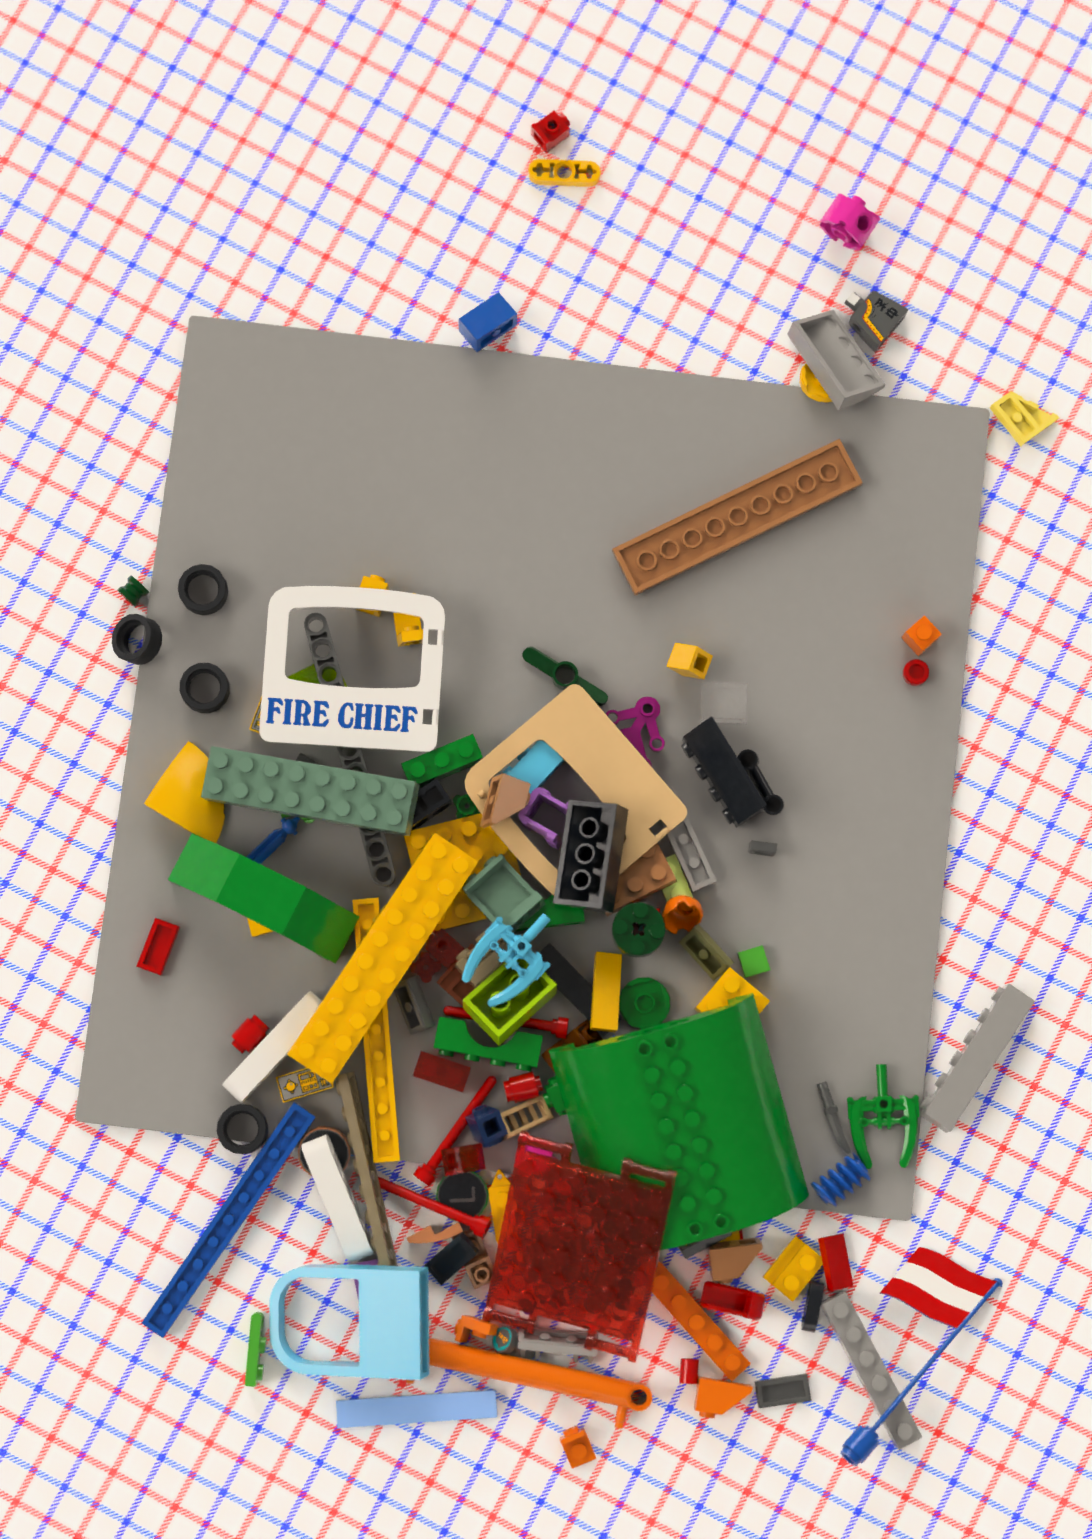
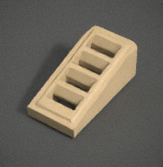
M543 1094L500 1113L508 1132L507 1135L503 1136V1141L554 1118L542 1096ZM537 1103L543 1116L542 1118H538L532 1104ZM524 1108H527L533 1122L529 1123L523 1110ZM517 1112L523 1125L520 1128L513 1114ZM505 1117H507L512 1127V1132H510L509 1127L504 1119Z

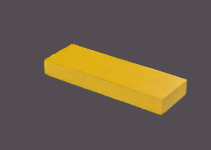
M598 951L595 953L590 1030L615 1033L618 1031L622 954Z

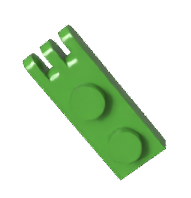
M259 1311L252 1314L250 1321L245 1386L256 1387L258 1380L263 1381L264 1364H260L261 1353L265 1354L267 1338L262 1337L264 1314Z

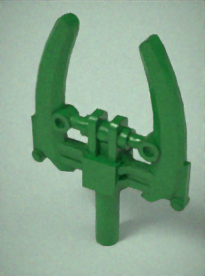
M876 1064L878 1096H875L872 1100H866L867 1096L860 1097L858 1100H853L852 1097L847 1098L848 1120H850L853 1143L861 1162L867 1169H870L872 1167V1160L865 1141L864 1127L874 1125L877 1126L878 1130H882V1126H887V1129H891V1126L901 1124L905 1126V1137L899 1164L902 1168H906L913 1155L917 1140L918 1117H920L919 1096L914 1095L913 1098H907L905 1095H899L900 1099L888 1096L887 1064ZM896 1110H903L904 1116L894 1118L891 1117V1114ZM864 1111H873L877 1117H873V1119L864 1118Z

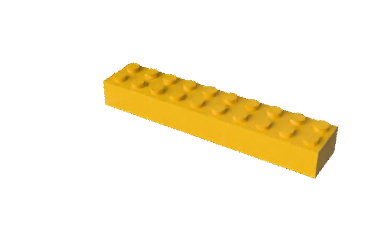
M432 834L287 1055L331 1084L334 1082L478 863L477 860L438 834Z

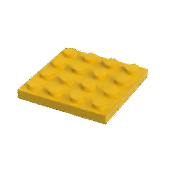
M481 813L411 831L410 836H404L411 866L432 834L436 833L478 861L469 876L474 873L478 874L484 869V864L488 859L493 856L497 857L499 854H502L506 861L521 876L517 858L498 837L491 826L486 828L480 827ZM461 888L436 925L433 933L488 918L465 895Z

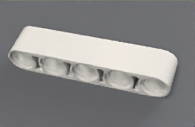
M309 991L234 1070L222 1086L240 1103H243L288 1056V1051L320 1005L321 1000L312 991Z
M326 1134L303 1143L301 1147L348 1262L352 1263L375 1254L371 1246L370 1234L329 1136Z

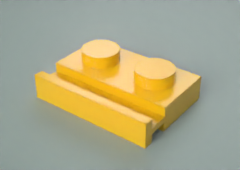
M794 1236L762 1277L793 1302L823 1265L822 1257L797 1236Z

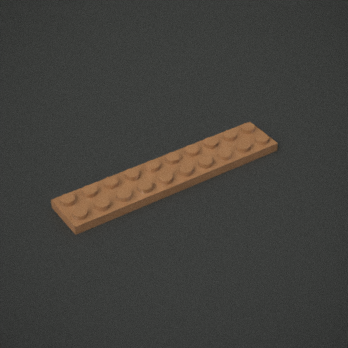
M839 438L613 548L612 552L636 596L861 486L863 482Z

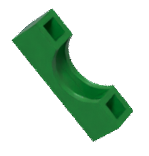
M439 1016L433 1048L439 1049L438 1054L454 1057V1053L465 1054V1060L479 1062L481 1057L490 1059L491 1065L505 1067L507 1062L516 1064L517 1070L531 1072L532 1067L537 1068L543 1036L517 1031L506 1044L499 1047H485L472 1039L468 1033L465 1021Z

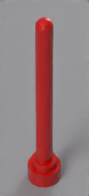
M445 1006L443 1009V1013L446 1016L473 1020L462 1007ZM558 1017V1019L553 1018L552 1021L530 1018L521 1027L551 1031V1034L556 1035V1038L566 1039L569 1018Z
M489 1076L428 1163H424L422 1167L418 1166L413 1173L416 1178L429 1187L436 1179L434 1177L437 1173L435 1171L467 1126L468 1123L465 1117L472 1114L474 1108L481 1106L497 1083L495 1076Z
M378 1176L382 1190L470 1227V1230L474 1231V1235L485 1238L492 1218L484 1215H475L473 1217Z

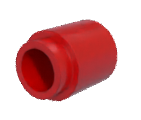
M254 1014L250 1019L247 1018L231 1035L235 1039L231 1044L242 1054L245 1051L251 1053L267 1036L266 1032L270 1028Z
M533 1071L509 1077L508 1081L503 1082L508 1102L514 1101L518 1103L539 1097V1091H543L539 1075L534 1076Z

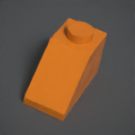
M698 1376L694 1410L699 1411V1416L714 1419L715 1414H724L752 1393L753 1386Z

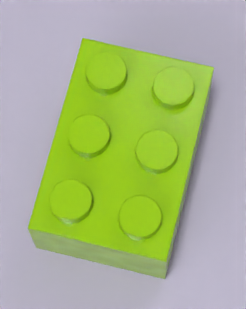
M524 959L517 960L521 968L526 969L529 966ZM504 962L463 999V1009L500 1046L557 994V984L545 972L537 981L534 980L516 997L500 1005L490 1007L487 1004L488 1000L502 992L520 977L515 969H506L504 967L506 963Z

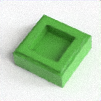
M763 945L737 953L745 978L770 971Z

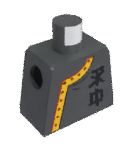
M853 291L844 302L845 305L854 311L849 320V325L875 353L904 320L908 312L906 307L877 291H872L865 300Z

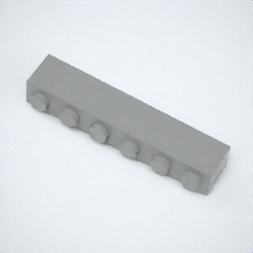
M1010 983L1003 986V988L999 986L991 996V1000L994 1002L989 1009L985 1007L977 1018V1021L980 1022L975 1031L971 1029L963 1039L966 1045L961 1052L957 1050L949 1061V1064L952 1065L947 1074L943 1072L935 1082V1086L938 1088L933 1095L928 1094L920 1106L923 1108L920 1116L945 1133L952 1131L1035 1002V1000Z
M840 1291L823 1300L821 1308L880 1418L900 1393L847 1293ZM902 1400L883 1422L894 1446L899 1450L922 1438L916 1423Z

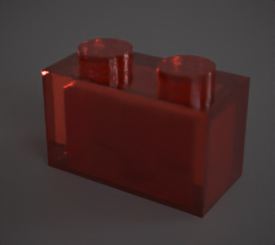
M421 1051L413 1077L464 1093L472 1068Z

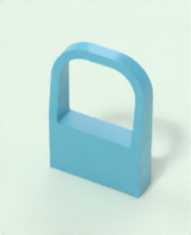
M308 1264L286 1272L275 1283L269 1300V1334L275 1355L290 1370L306 1375L422 1380L429 1376L428 1267ZM301 1277L358 1280L359 1362L306 1360L298 1356L290 1348L285 1336V1296L288 1288L295 1280Z

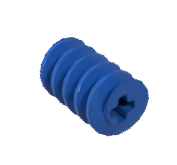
M852 1152L854 1160L848 1156L844 1157L846 1166L838 1162L835 1164L837 1172L832 1169L827 1170L829 1179L821 1175L819 1177L821 1185L815 1182L811 1183L817 1195L826 1205L830 1203L835 1207L838 1206L836 1197L838 1196L845 1200L844 1190L853 1194V1183L862 1187L861 1177L868 1181L871 1180L867 1168L854 1152Z

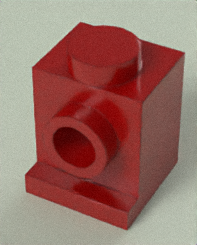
M553 110L543 119L531 125V136L547 153L569 137L570 121L565 114L561 113L558 115ZM554 124L556 128L550 129L549 127Z

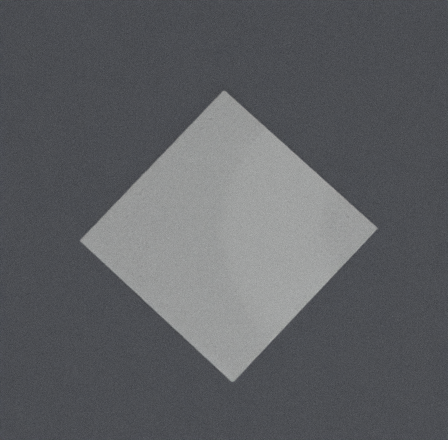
M192 315L188 321L146 615L147 618L154 620L160 626L162 645L152 661L139 665L75 1119L78 1122L218 1138L216 1132L217 1122L222 1113L230 1106L247 1104L259 1109L266 1117L268 1135L263 1143L265 1144L291 1105L296 1102L316 1116L303 1137L309 1130L318 1126L339 1129L347 1137L349 1127L342 1116V1107L344 1105L342 1096H339L336 1090L337 1077L333 1082L334 1088L283 1103L276 1077L307 1068L289 1055L243 1103H240L222 1084L250 1054L248 1051L242 1054L231 1044L235 1040L231 1035L247 1018L250 1019L254 1014L270 1028L266 1032L268 1035L309 991H312L322 1001L356 950L355 928L336 964L319 957L316 953L276 932L252 937L246 917L168 881L192 833L150 809L144 803L164 772L188 741L197 746L208 758L211 746L295 761L299 754L302 753L320 765L324 764L343 769L337 747L269 743L264 741L260 734L249 730L262 696L268 606L274 593L284 587H360L363 576L377 575L385 579V583L389 585V590L431 596L439 601L444 608L445 628L438 735L435 749L474 734L484 758L563 691L554 685L552 677L523 659L522 653L527 647L536 648L558 663L562 661L573 663L578 670V676L608 695L606 704L599 706L605 714L609 710H616L618 712L634 708L637 701L642 697H652L658 701L660 714L656 719L660 737L665 741V746L660 752H653L649 748L651 738L645 723L640 731L647 759L651 761L655 772L669 788H675L679 799L687 808V817L717 880L716 883L692 893L693 898L699 901L703 909V918L699 924L734 962L730 968L770 1000L759 1016L809 1192L808 1198L794 1208L901 1221L910 1220L912 1216L921 1116L918 1117V1133L914 1152L906 1168H902L899 1164L904 1144L905 1126L895 1124V1126H891V1129H887V1126H882V1130H878L877 1126L868 1125L864 1127V1136L872 1160V1167L867 1169L871 1180L868 1181L861 1177L862 1187L853 1183L854 1193L851 1194L844 1190L846 1199L842 1200L837 1196L838 1206L836 1207L830 1203L826 1205L817 1195L811 1183L815 1182L821 1185L819 1181L821 1175L829 1179L827 1170L832 1169L837 1172L835 1164L838 1162L846 1166L844 1157L848 1156L854 1160L852 1152L859 1158L851 1135L847 1098L852 1097L853 1100H858L860 1097L867 1096L866 1100H872L875 1096H878L876 1064H887L888 1096L900 1099L899 1095H905L907 1098H913L914 1095H918L919 1114L922 1112V1107L920 1106L923 1102L990 417L989 410L979 407L872 395L854 405L838 410L833 402H818L809 398L800 386L485 349L476 352L473 348ZM840 438L863 482L861 486L636 596L634 595L612 552L613 548ZM199 564L211 565L218 569L224 576L228 586L227 601L220 610L209 615L194 614L188 610L178 593L179 579L183 573L190 567ZM197 576L189 584V597L197 604L204 605L212 602L218 594L217 582L210 576ZM348 608L294 609L290 612L285 666L287 678L320 684L304 628L305 618L309 614L320 613L327 620L345 687L406 688L415 687L419 684L422 644L398 647L392 612L382 611L380 617ZM925 615L942 635L918 657L901 637ZM420 618L421 628L424 629V622ZM314 620L309 625V629L313 632H318L323 628V623L319 620ZM144 629L143 643H144V641H145V633H146V632H145V629ZM429 630V645H437L438 631ZM675 643L698 646L713 656L704 680L682 676L667 667ZM320 645L316 649V654L320 657H325L330 652V648L327 645ZM913 659L922 660L929 667L927 680L919 686L908 684L902 674L904 666ZM197 663H211L218 666L225 673L230 684V695L227 702L219 710L212 713H199L192 710L183 701L180 694V680L183 673L190 666ZM560 668L556 672V679L562 684H569L575 678L574 672L570 668ZM328 669L323 673L322 678L327 682H331L336 678L337 673L332 669ZM209 673L197 675L190 684L191 696L201 703L213 701L220 691L218 679ZM645 705L643 706V711L651 713L652 707ZM423 710V724L432 725L433 710ZM615 714L608 715L609 719L612 722H615L617 720V716ZM712 716L737 757L745 749H750L757 753L759 757L758 767L773 793L780 796L784 801L782 812L777 815H770L763 810V812L737 828L734 823L729 824L722 814V811L725 809L721 802H715L708 791L711 788L706 779L701 780L697 774L695 760L693 757L688 758L681 747L684 744L682 741L683 736ZM636 718L619 721L616 727L619 730L631 727ZM654 740L652 746L660 748L662 743L659 740ZM343 747L342 751L345 756L350 757L356 754L357 748ZM362 748L368 773L407 780L401 763L427 753ZM517 758L513 760L496 776L502 774L505 771V769L509 766L514 768V766L519 762V760ZM566 761L541 786V788L548 790L551 796L565 804L569 800L601 802ZM472 767L439 780L452 803L456 795L462 796L467 794L465 778ZM359 768L353 769V771L363 772ZM746 770L762 798L765 799L749 770ZM543 801L532 820L553 831L563 840L566 815ZM453 803V805L417 829L458 819L456 817V805ZM466 803L464 807L469 808V804ZM224 804L225 821L216 844L246 857L274 830L282 828L281 814ZM520 811L511 815V819L524 835L558 870L561 847L557 850L551 847L543 836L533 830L531 832L528 831L519 820ZM290 816V817H287V818H285V819H292V818H295L296 816ZM301 818L297 824L296 830L298 833L296 835L287 834L285 842L261 863V865L313 890L352 913V900L379 898V906L382 909L411 867L404 835L384 832L396 878L392 885L380 887L373 881L359 827L319 820L306 823ZM658 821L650 829L653 835L656 836L663 830L661 822ZM364 829L365 831H368V832L374 831V830H370V829ZM667 836L663 837L658 842V845L666 858L675 853ZM751 840L777 843V852L774 856L750 854L748 852L749 843ZM380 843L372 844L369 849L370 854L374 857L381 856L384 853V846ZM517 859L521 877L544 900L550 897L552 894ZM381 868L377 871L376 878L380 882H386L391 878V872L387 868ZM661 890L638 901L649 904L654 908H660L662 916L666 900ZM584 910V924L543 928L530 942L532 945L531 950L535 954L537 951L540 953L550 943L592 987L595 953L598 951L622 954L620 994L622 989L636 978L649 977L660 982L670 996V1010L662 1023L698 1014L694 1008L724 974L723 972L713 981L681 946L679 941L689 933L685 929H680L676 934L665 929L661 945L649 956L631 957L623 954L615 946L612 939V924L618 912L607 917L605 912ZM155 918L181 927L162 976L136 967ZM489 919L434 932L429 936L400 980L402 982L411 977H418L435 1023L434 1027L410 1035L394 991L387 1000L401 1161L427 1164L489 1076H495L497 1083L481 1105L499 1109L500 1113L526 1102L515 1103L514 1101H507L503 1082L508 1081L509 1077L528 1073L527 1071L517 1070L516 1064L506 1062L505 1067L491 1065L490 1059L481 1057L479 1062L464 1059L465 1054L454 1053V1057L439 1055V1049L433 1048L439 1016L465 1021L468 1033L474 1041L485 1047H499L474 1020L446 1016L443 1013L445 1006H462L436 983L457 960L456 956L460 952L468 948L471 943L476 946L477 942L475 939L492 924ZM527 930L515 931L514 934L523 936ZM763 945L770 971L745 978L737 953ZM558 989L557 994L531 1017L552 1021L553 1018L558 1019V1017L569 1018L567 1034L587 1020ZM622 1018L618 1022V1031L616 1033L608 1032L603 1036L599 1031L597 1032L605 1040L612 1038V1035L616 1037L640 1029L630 1026ZM520 1027L500 1046L509 1042L517 1031L543 1036L537 1068L532 1067L531 1072L533 1071L534 1076L539 1075L543 1091H539L538 1094H545L547 1092L544 1085L548 1084L547 1080L555 1076V1073L541 1054L562 1038H556V1035L551 1034V1031ZM362 1038L338 1075L352 1071L355 1072L372 1148L364 1040ZM827 1081L834 1105H837L839 1110L836 1114L851 1150L850 1154L844 1152L835 1138L828 1117L824 1114L823 1110L825 1108L816 1084ZM537 1103L532 1104L538 1118H542L543 1116ZM554 1107L550 1108L554 1118L487 1148H483L481 1143L474 1141L467 1124L439 1164L493 1172L501 1169L503 1173L560 1180H579V1182L586 1183L567 1115L560 1116L559 1113H556ZM524 1108L523 1110L529 1123L533 1122L527 1108ZM896 1110L891 1114V1117L894 1118L904 1116L903 1110ZM864 1111V1118L873 1119V1117H877L873 1111ZM517 1112L513 1113L519 1128L523 1125ZM241 1113L235 1115L227 1125L228 1137L235 1141L252 1142L258 1134L256 1120L249 1114ZM505 1117L504 1119L509 1127L510 1132H512V1127L507 1117ZM301 1140L299 1141V1143L297 1144V1146H296L295 1148H299V1145H300V1143H301ZM523 1140L553 1150L552 1156L556 1157L552 1172L546 1171L545 1176L515 1165ZM351 1148V1155H355L353 1148Z

